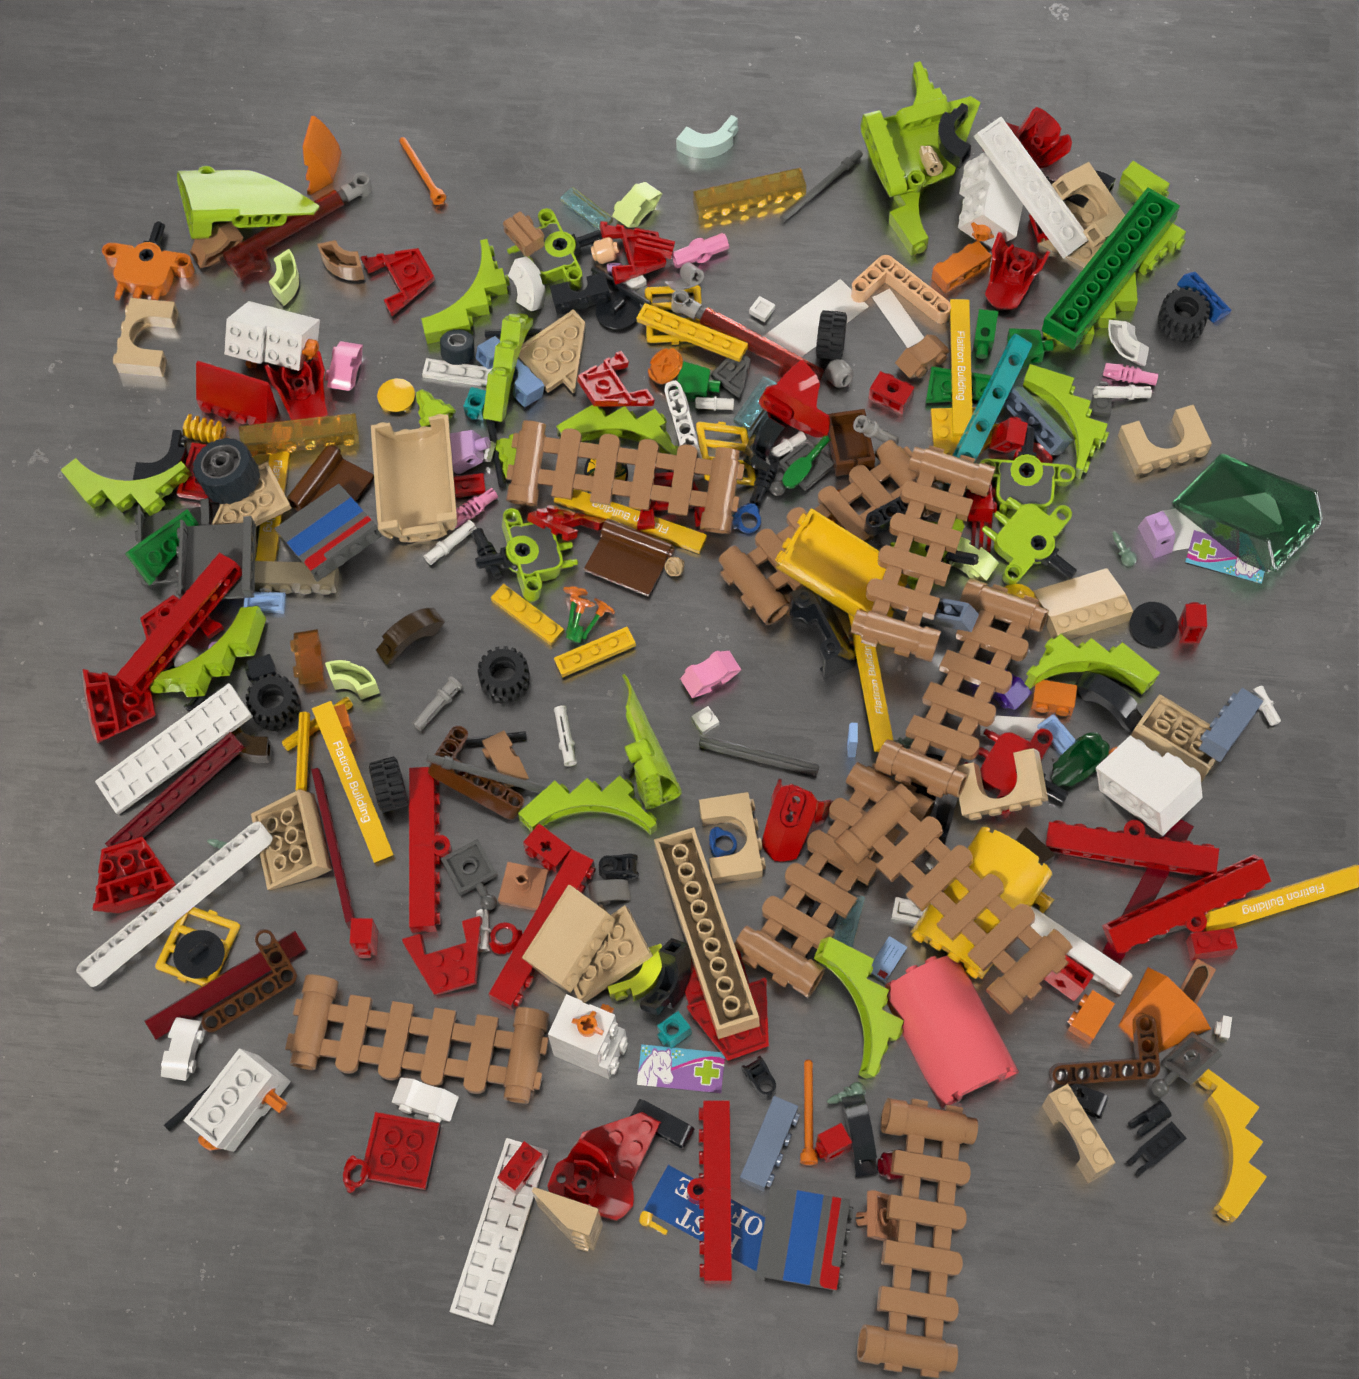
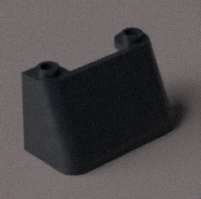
M800 588L791 592L789 614L793 621L802 619L806 625L816 622L825 638L820 648L824 662L819 672L825 680L854 667L857 662L855 649L830 602L808 588Z

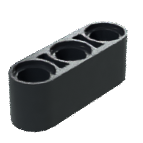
M898 497L869 512L865 519V532L875 536L888 530L892 517L888 516L887 513H901L905 515L907 507L904 504L908 503L903 502ZM874 521L877 522L878 525H871L869 522Z
M643 1099L638 1100L630 1115L643 1112L660 1121L661 1124L655 1135L681 1149L686 1147L695 1130L688 1123Z

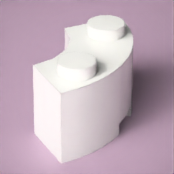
M522 257L514 260L508 277L513 280L517 287L518 296L516 302L530 311L543 308L545 285L543 286L539 275L541 273L534 262L528 257Z
M1109 320L1108 331L1110 341L1118 353L1135 364L1145 366L1149 347L1137 340L1135 326L1126 321Z
M178 1017L175 1019L168 1038H172L169 1051L164 1050L161 1077L186 1081L190 1074L195 1072L196 1051L199 1043H202L204 1038V1031L201 1030L202 1021Z
M400 1078L392 1103L398 1105V1109L402 1112L411 1114V1111L428 1116V1120L440 1123L441 1120L450 1122L459 1097L445 1089L430 1086L415 1079Z

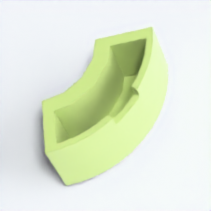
M647 182L635 184L626 196L615 204V211L612 217L628 228L638 227L642 219L650 211L655 210L662 193Z
M289 249L274 258L277 271L269 281L273 295L283 306L294 297L299 286V272L294 256Z
M961 537L957 550L977 554L979 562L974 566L953 562L951 567L962 570L969 578L987 581L999 564L998 561L982 547L978 550L969 544L970 540Z
M345 660L325 663L335 690H351L358 695L360 700L380 693L375 679L364 667Z

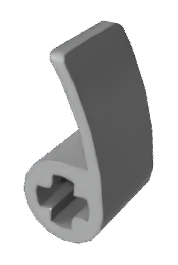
M688 262L681 267V279L664 281V283L672 290H685L700 284L703 281L704 273L694 264Z
M600 880L588 884L590 900L598 906L600 904L603 906L608 905L612 900H631L627 880Z

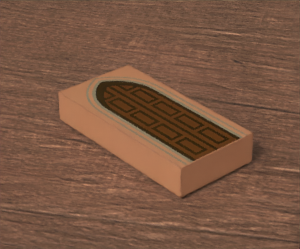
M1197 958L1180 989L1197 1005L1216 969Z

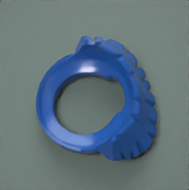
M747 503L738 508V512H734L732 515L733 528L747 534L756 532L761 525L758 506H755L754 503ZM747 512L756 517L757 525L754 528H746L742 524L741 515Z
M720 827L712 828L709 835V845L713 857L732 855L737 848V841L734 835ZM720 836H728L733 842V847L729 851L721 850L716 846L715 840Z

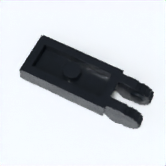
M1171 1121L1142 1145L1138 1152L1126 1162L1129 1166L1133 1165L1143 1155L1148 1162L1137 1169L1136 1174L1140 1176L1151 1166L1154 1167L1187 1138Z

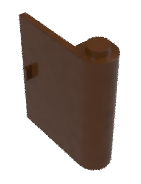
M327 445L287 496V500L292 508L300 511L331 488L340 484L356 502L374 479V474L343 459L340 454L341 450L335 445Z
M607 518L601 530V538L585 565L584 571L649 597L665 567V563L670 557L674 556L676 549L673 548L674 545L670 542Z

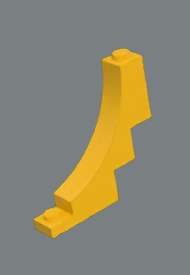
M1208 1069L1198 1078V1082L1205 1089L1213 1091L1207 1101L1220 1120L1229 1153L1227 1180L1214 1209L1218 1211L1217 1215L1223 1220L1234 1222L1267 1177L1248 1163L1263 1143L1261 1139L1245 1128L1259 1109V1106Z

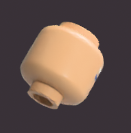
M607 237L594 241L591 252L594 261L604 264L615 261L617 253H620L617 242Z

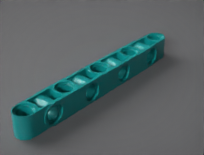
M1016 333L1011 337L952 456L960 458L961 455L974 458L976 462L1032 347L1031 342ZM1009 359L1013 361L1014 366L1009 363ZM992 392H995L998 398H995ZM976 424L981 427V432L977 430Z

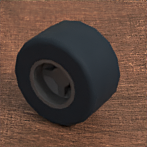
M461 329L447 331L440 338L441 357L452 365L468 363L475 355L473 336Z

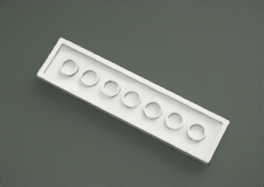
M1002 117L974 135L979 145L1063 259L1088 241L1080 223Z

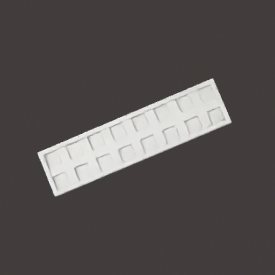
M227 684L95 782L115 813L119 815L253 716L232 685Z
M509 1138L505 1140L449 1311L450 1313L492 1326L494 1325L534 1200L532 1189L533 1187L538 1188L549 1153L546 1149L532 1146L542 1154L544 1160L519 1194L516 1195L499 1183L497 1179L498 1175L522 1144V1142Z

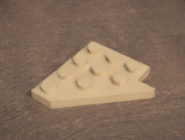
M1090 199L1084 208L1068 200L1065 202L1084 230L1098 220L1097 209ZM1045 238L1041 239L1042 242L1038 243L1060 255L1050 240L1045 241ZM1088 240L1065 258L1084 268L1104 242L1093 247Z
M573 309L522 344L518 359L537 378L541 379L544 389L548 393L562 383L572 393L576 392L585 321Z
M268 462L258 466L260 478L255 490L239 502L220 504L211 525L243 523V516H252L256 526L292 509Z
M600 904L599 906L607 912L606 908ZM625 905L611 914L616 920L612 930L608 933L600 949L597 950L590 961V965L585 969L578 984L573 988L578 999L583 1001V1003L592 999L605 990L607 986L612 985L653 956L629 908Z

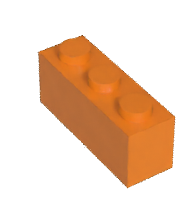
M977 240L973 244L966 245L960 252L953 253L944 262L937 263L933 267L931 279L946 294L988 268L992 255Z

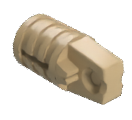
M921 146L919 154L929 176L940 174L943 166L937 153L931 146Z

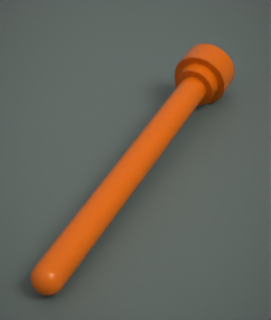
M401 137L399 142L429 188L430 199L435 205L442 204L447 198L442 189L435 186L406 138Z
M810 1059L804 1062L805 1148L800 1153V1163L804 1165L818 1164V1154L813 1149V1062Z

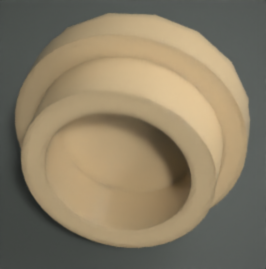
M670 557L665 563L666 572L670 576L681 575L684 571L685 561L679 557Z

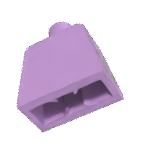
M473 430L450 433L453 472L461 474L482 463L484 460L483 450L491 448L490 439L488 437L482 438Z
M1161 511L1145 517L1139 524L1138 529L1153 558L1171 553L1173 551L1175 532L1166 514Z

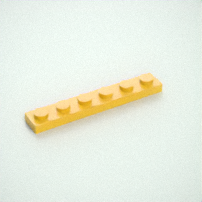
M646 303L636 318L638 323L738 362L741 361L748 348V343Z

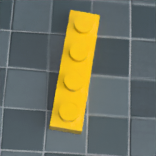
M504 583L490 597L493 603L550 646H553L565 632L564 628Z
M624 627L554 657V662L563 678L636 646V643L628 627Z

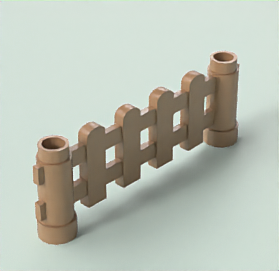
M529 420L523 421L521 431L513 434L511 447L516 449L514 465H508L506 479L511 480V484L508 486L507 502L523 506H537L538 484L553 486L551 494L553 498L572 500L573 491L576 489L590 491L591 503L611 506L612 495L630 497L629 508L649 511L651 500L668 502V514L687 517L690 506L703 507L705 510L701 516V530L720 534L731 533L732 512H738L740 497L735 496L737 480H743L745 465L740 464L738 461L740 453L738 450L717 447L715 458L707 460L697 458L698 451L692 445L679 446L677 455L659 453V445L650 439L641 440L638 450L621 448L620 439L613 434L602 435L599 444L581 442L582 435L580 432L571 428L562 431L561 439L549 438L545 435L546 424ZM543 452L558 454L555 471L541 469ZM579 457L596 460L594 476L576 474ZM617 463L635 465L633 482L615 479ZM656 468L674 471L672 487L653 485ZM695 474L710 476L707 492L692 490Z
M893 440L886 441L875 452L876 458L880 461L878 466L870 471L864 465L854 467L849 473V482L851 484L840 492L833 486L823 488L818 494V503L820 505L814 510L826 518L832 517L837 525L864 542H869L874 536L867 534L864 530L867 514L900 497L902 486L905 482L912 481L917 483L918 472L908 470L913 452L907 446L904 448L897 446ZM888 477H891L900 487L891 494L880 484ZM934 479L931 487L942 490L937 484H934L936 482ZM862 496L871 508L858 515L849 504ZM801 507L794 508L787 514L786 522L789 526L778 534H775L771 529H763L757 533L755 537L757 548L747 555L741 552L737 546H732L723 552L718 559V562L724 568L720 575L729 586L734 583L743 593L740 597L742 602L749 610L754 607L756 614L766 625L774 624L790 609V603L781 592L777 591L787 584L794 591L803 587L802 584L776 569L777 562L775 561L780 550L784 551L782 545L786 538L789 537L791 539L799 526L797 521L802 513L807 514ZM923 509L922 516L928 517L935 512ZM887 513L891 517L894 515L893 513ZM872 521V522H869V523H870L871 525H874V524L877 523V522ZM769 560L777 572L766 579L757 567Z
M931 445L929 449L915 447L908 470L918 472L919 477L917 483L912 481L905 482L900 495L901 500L908 503L909 506L905 515L896 513L890 520L889 531L891 534L898 536L895 546L885 545L879 551L878 565L886 569L883 580L872 579L867 585L866 597L868 600L875 602L872 611L865 612L857 609L850 633L861 636V643L876 647L878 643L894 648L895 654L908 658L910 654L916 655V658L932 662L941 631L927 626L923 628L919 625L922 617L934 619L940 598L931 596L930 592L933 584L945 586L951 568L950 564L941 562L944 551L956 554L962 532L953 530L952 527L955 518L967 521L973 502L972 499L963 497L965 489L971 490V493L986 497L996 468L981 462L980 464L974 463V458L964 455L958 458L943 453L944 449ZM934 479L951 484L949 491L945 492L932 488ZM923 509L941 513L938 524L921 520ZM912 541L930 546L926 557L909 552ZM901 573L918 578L915 590L898 585ZM892 607L907 612L905 620L901 621L888 617L889 608Z
M970 578L966 583L960 602L969 603L976 612H979L972 632L957 630L956 639L964 643L959 653L947 650L939 665V671L948 674L943 685L931 682L923 696V703L931 706L926 718L914 715L906 729V736L914 739L910 749L904 748V745L887 739L880 749L875 766L877 771L890 776L896 775V781L910 786L911 782L928 788L927 793L939 798L948 794L955 797L961 795L966 784L967 774L958 771L957 766L961 758L973 760L978 755L979 740L972 736L978 724L988 727L995 721L996 708L994 705L989 704L994 692L1005 694L1010 690L1012 674L1005 670L1011 659L1015 661L1025 659L1028 654V642L1022 639L1025 630L1031 629L1041 632L1049 612L1048 609L1039 606L1038 599L1027 595L1024 598L1009 594L1007 588L996 584L993 587H989L987 583ZM994 619L1010 624L1006 633L990 627ZM979 648L995 653L990 665L974 659ZM963 680L979 685L974 697L957 692ZM946 713L963 718L957 731L941 725ZM930 746L946 751L942 761L925 756Z
M859 762L854 765L846 779V784L855 788V792L849 801L837 798L831 803L829 817L835 820L827 833L815 830L810 834L807 841V849L813 853L805 866L793 863L787 868L785 882L791 887L782 900L776 896L766 899L762 907V915L768 921L761 931H755L749 926H745L734 944L735 948L743 953L742 962L753 969H756L758 965L774 974L772 976L773 981L785 988L789 983L793 986L794 990L806 997H810L815 991L826 970L825 967L812 959H806V956L812 947L818 949L821 939L833 938L835 936V932L826 927L835 912L843 918H847L857 902V898L849 894L857 879L868 885L878 871L877 863L871 860L876 852L874 848L869 851L870 854L857 866L834 843V840L846 829L849 830L851 828L848 822L859 812L863 816L867 813L863 808L869 799L875 802L874 798L884 788L887 791H893L900 784L886 776L885 773L877 771L875 763L872 767H866ZM903 784L918 800L910 810L921 822L930 815L935 801L922 793H916L917 787L912 784L910 786ZM893 828L885 837L895 845L901 832ZM827 862L842 870L834 884L819 876ZM805 895L821 903L812 918L796 909ZM782 929L798 937L791 949L775 940Z
M900 783L893 791H887L884 788L874 798L876 804L864 816L859 812L848 822L851 828L849 830L846 829L834 840V843L857 866L870 854L869 851L874 848L883 857L876 865L877 869L891 882L901 874L913 886L906 894L907 898L920 911L923 912L932 904L944 916L937 923V927L952 942L962 933L975 946L968 953V957L983 972L993 963L1004 975L1001 978L998 977L986 991L1003 1010L1011 1015L1023 1003V999L1026 996L1032 1000L1043 989L1039 983L1053 971L1057 975L1068 965L1065 955L1073 946L1056 929H1053L1047 936L1041 937L1031 927L1035 922V914L1029 906L1019 904L1012 909L999 897L1004 892V886L997 876L988 874L981 880L969 868L973 863V856L968 848L957 845L950 850L938 839L942 835L943 829L937 819L927 816L920 822L911 813L910 809L918 800L903 784ZM899 824L908 835L895 846L885 836ZM925 850L939 862L927 875L913 864ZM956 879L969 891L957 905L943 892ZM986 909L1001 921L988 934L974 922ZM1017 939H1020L1030 950L1016 962L1005 951Z
M305 975L302 989L303 998L296 999L293 1012L294 1016H298L295 1034H288L285 1050L292 1053L290 1065L293 1067L315 1070L317 1060L320 1059V1056L336 1058L335 1066L339 1071L347 1074L355 1073L358 1070L359 1062L379 1065L378 1073L386 1080H397L401 1076L402 1069L420 1071L422 1082L434 1087L442 1085L444 1076L464 1078L463 1084L465 1089L473 1094L483 1093L486 1090L487 1082L503 1084L505 1087L503 1099L521 1104H528L531 1092L540 1090L542 1073L537 1072L540 1054L546 1055L549 1038L544 1037V1033L547 1032L550 1014L545 1011L527 1007L516 1008L513 1022L514 1032L497 1030L499 1018L477 1014L475 1026L455 1023L457 1012L447 1009L434 1008L432 1019L413 1017L414 1004L392 1001L390 1013L371 1010L373 1000L370 997L350 995L348 1006L332 1004V1001L336 998L339 982L326 976ZM328 1021L344 1023L340 1041L324 1039ZM367 1027L386 1030L383 1048L363 1045ZM409 1034L429 1037L425 1054L406 1052ZM452 1040L471 1043L468 1061L448 1058ZM494 1047L510 1049L507 1067L491 1065Z
M887 1098L884 1103L881 1115L882 1133L897 1136L904 1134L907 1135L905 1151L894 1150L892 1153L890 1174L903 1176L901 1196L892 1194L888 1196L886 1219L898 1221L896 1241H883L881 1264L894 1266L892 1287L880 1286L877 1300V1310L889 1312L888 1329L884 1330L883 1327L867 1324L862 1326L857 1344V1358L860 1362L876 1365L884 1363L883 1370L902 1372V1367L921 1369L920 1376L936 1379L939 1378V1373L942 1371L954 1372L956 1369L958 1347L956 1344L946 1343L945 1340H942L943 1323L954 1321L959 1311L956 1299L946 1297L948 1276L958 1275L963 1266L960 1253L950 1251L952 1230L958 1231L962 1229L967 1220L965 1209L960 1206H954L956 1186L965 1185L971 1175L968 1163L958 1161L959 1147L962 1143L973 1145L978 1133L977 1118L967 1117L965 1114H962V1107L946 1105L945 1110L928 1107V1101L913 1098L910 1100V1104H907V1101ZM925 1138L942 1141L940 1158L923 1155ZM921 1179L938 1182L936 1202L919 1199ZM916 1224L934 1227L932 1248L914 1245ZM912 1270L930 1272L928 1294L910 1291ZM907 1316L925 1318L924 1336L906 1334Z

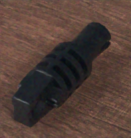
M772 454L768 456L769 468L767 471L759 470L754 481L755 489L749 502L754 503L756 498H758L755 506H761L765 493L770 490L771 483L774 482L780 458Z
M482 528L472 531L471 535L477 544L479 557L497 554L493 544L488 542ZM501 565L485 568L486 572H492L496 580L503 577L499 569Z

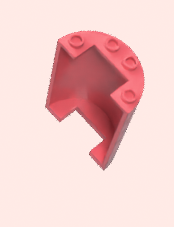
M947 955L938 959L936 956L927 959L925 964L919 967L917 965L911 966L905 970V975L885 984V988L889 989L887 1005L894 1016L904 1020L902 1034L941 1110L946 1105H952L961 1101L963 1095L997 1079L1001 1082L1019 1073L974 985L965 972L966 970L961 961L957 963Z

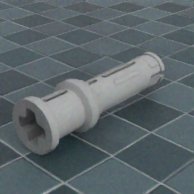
M864 415L858 416L854 421V430L863 433L868 438L875 437L884 443L888 440H893L896 444L899 442L897 435L879 427L876 421L869 420Z
M452 676L448 678L449 681L442 689L437 690L435 698L412 722V725L419 731H422L445 704L451 703L453 696L463 689L461 683Z

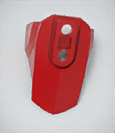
M1038 107L1032 109L1015 134L1039 168L1048 167L1070 152L1072 146L1070 135L1059 136L1062 129L1059 123L1045 110Z
M998 232L991 250L990 280L985 296L995 309L1010 310L1019 306L1035 276L1042 271L1050 251L1047 250L1043 258L1039 259L1034 252L1014 247L1013 244L1008 247L1003 233Z
M320 351L315 352L311 362L306 363L304 361V367L299 371L283 366L278 371H274L269 365H265L271 385L278 391L293 425L314 429L321 424L328 413L324 396L323 377L325 369Z
M800 360L776 385L767 386L758 402L761 408L777 419L808 435L821 438L829 433L830 417L817 408L820 382L804 360Z
M778 778L771 796L772 807L761 843L766 853L774 861H791L798 858L810 834L825 822L833 800L818 801L812 792L793 784L782 785V779ZM794 796H798L800 801H797Z
M579 1139L574 1144L566 1158L556 1163L547 1185L548 1192L599 1209L600 1216L617 1221L624 1217L633 1207L634 1192L632 1182L616 1175L604 1152L583 1139ZM563 1177L565 1182L559 1183L557 1179ZM579 1185H584L585 1187H584V1188H579L578 1186H579Z

